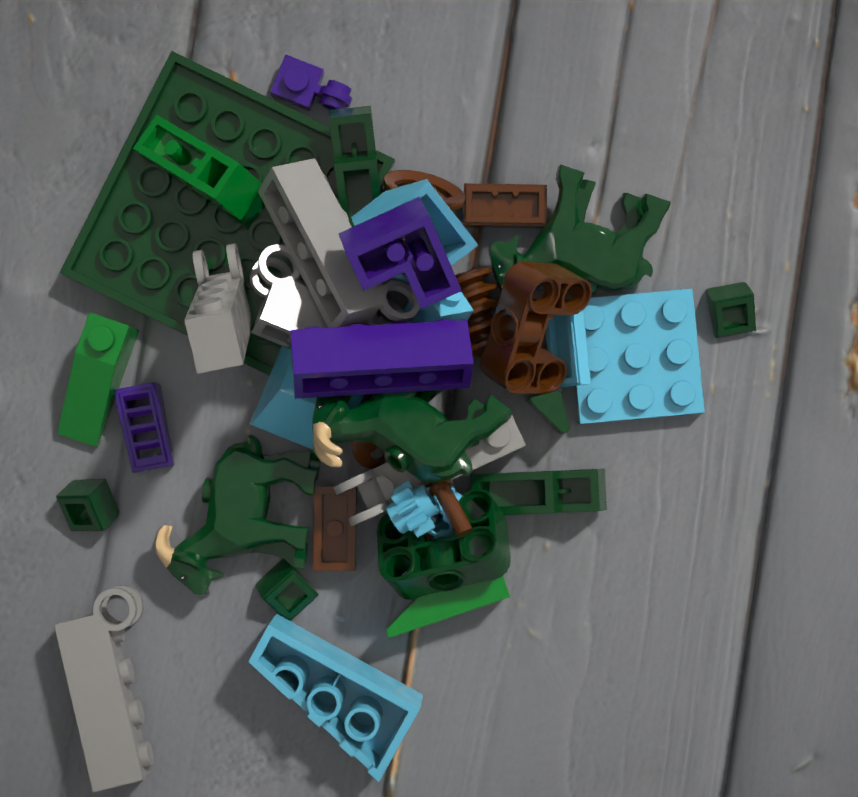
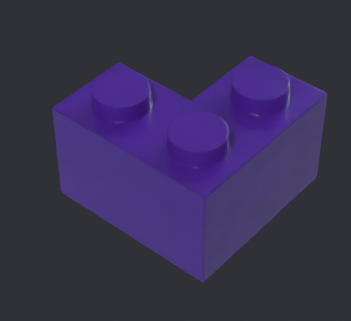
M420 197L338 233L363 291L404 272L421 309L462 291L432 220Z

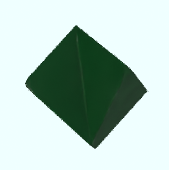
M106 479L73 480L56 495L71 531H104L119 515L118 507Z

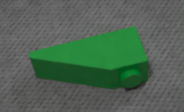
M157 114L133 147L143 157L239 220H242L259 195L258 190L262 183L240 163Z
M89 312L75 351L57 434L94 447L99 446L115 401L114 390L120 387L139 330Z
M504 577L463 586L454 591L438 592L413 599L387 625L388 637L391 638L509 598L510 595Z

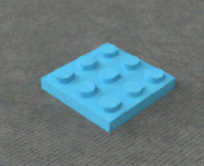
M693 289L591 298L583 310L591 384L575 386L578 424L705 413Z

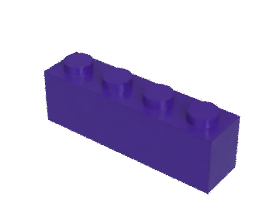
M441 319L435 322L420 323L401 321L384 325L365 326L353 324L347 327L330 328L311 326L304 329L291 330L295 399L464 389L471 386L474 362L467 320L452 321Z

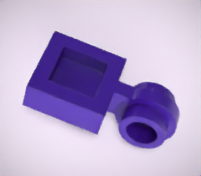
M285 54L270 93L272 97L310 111L317 96L321 98V106L328 110H335L350 106L352 97L349 95L352 89L335 80H328L327 86H321L320 84L325 74L324 69Z

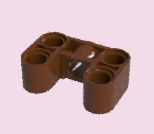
M518 262L513 265L504 277L498 306L491 321L488 340L480 358V369L483 374L515 394H546L557 390L565 380L567 367L562 359L541 347L547 325L554 315H575L583 311L591 299L592 289L590 283L558 264Z

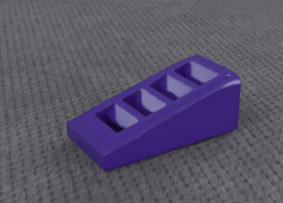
M152 382L115 389L118 414L132 473L175 465L161 385ZM149 397L151 405L131 408V400ZM153 414L154 422L134 425L133 417ZM157 430L158 438L137 442L136 434ZM161 448L162 455L140 459V450Z

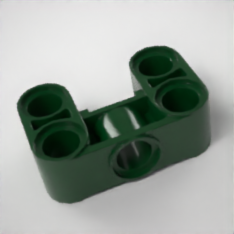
M474 489L465 493L460 498L459 504L473 528L471 533L461 538H458L455 532H453V536L428 542L425 534L417 538L413 530L404 534L400 533L388 513L380 519L377 526L379 572L401 598L411 600L438 592L454 591L463 586L496 580L507 572L511 561L507 521L505 515L487 491Z

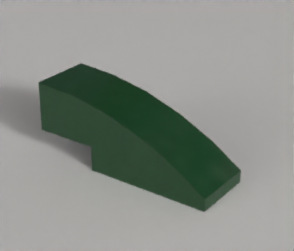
M371 106L329 110L338 201L341 208L347 213L351 227H354L351 217L381 195Z
M605 468L471 474V489L487 491L504 515L597 512L607 510Z

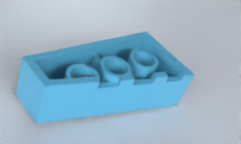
M278 614L274 616L248 661L289 700L293 699L305 710L310 720L318 727L322 726L330 733L351 757H356L368 769V773L378 782H380L421 708L423 694Z

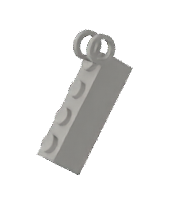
M316 159L275 166L270 169L258 193L328 328L347 327L353 324L365 326L378 325L373 318L378 309L388 319L395 322H408L413 319L418 313L420 305L411 286L396 280L385 284L382 282L363 291L338 234L351 228L348 215L341 208L331 189L327 176L323 174ZM394 290L404 294L410 302V311L404 313L397 303L387 299V292Z
M236 243L226 245L230 272L211 276L209 275L203 250L193 251V263L198 289L184 321L197 374L240 366L244 363L253 322L244 287L241 259Z
M272 245L266 248L250 273V283L253 290L264 298L251 333L284 347L291 348V330L304 329L311 326L328 328L305 282L298 278L300 272L285 245ZM272 254L286 256L293 265V273L285 262L268 256ZM266 267L277 268L282 272L284 279L272 276ZM258 272L261 278L267 284L271 285V288L269 290H267L260 284L258 279ZM378 312L373 316L378 325L392 324V322L385 320Z
M511 415L508 422L498 428L488 438L480 440L479 445L467 449L465 453L470 458L472 470L520 449L526 446ZM387 462L333 488L336 495L356 486L358 487L368 509L348 518L350 526H354L386 511V506L393 503L391 499L393 489L408 480L414 488L424 484V481H420L408 471L403 473L396 471Z
M127 585L116 586L99 594L93 605V614L65 620L54 625L93 793L142 781L151 772L150 766L154 765L151 743L144 741L140 726L145 722L143 707L139 699L134 700L131 683L135 682L134 668L130 658H124L121 642L125 641L124 629L136 623L144 609L140 593ZM113 595L123 597L128 603L129 614L125 621L115 619L109 612L108 605Z

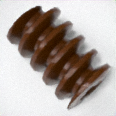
M478 268L455 275L462 294L474 310L467 320L473 359L480 358L485 350L491 329V321L494 316L491 311L498 306L499 300L487 298V295L497 288L496 284L483 283L482 280L493 272L492 268Z

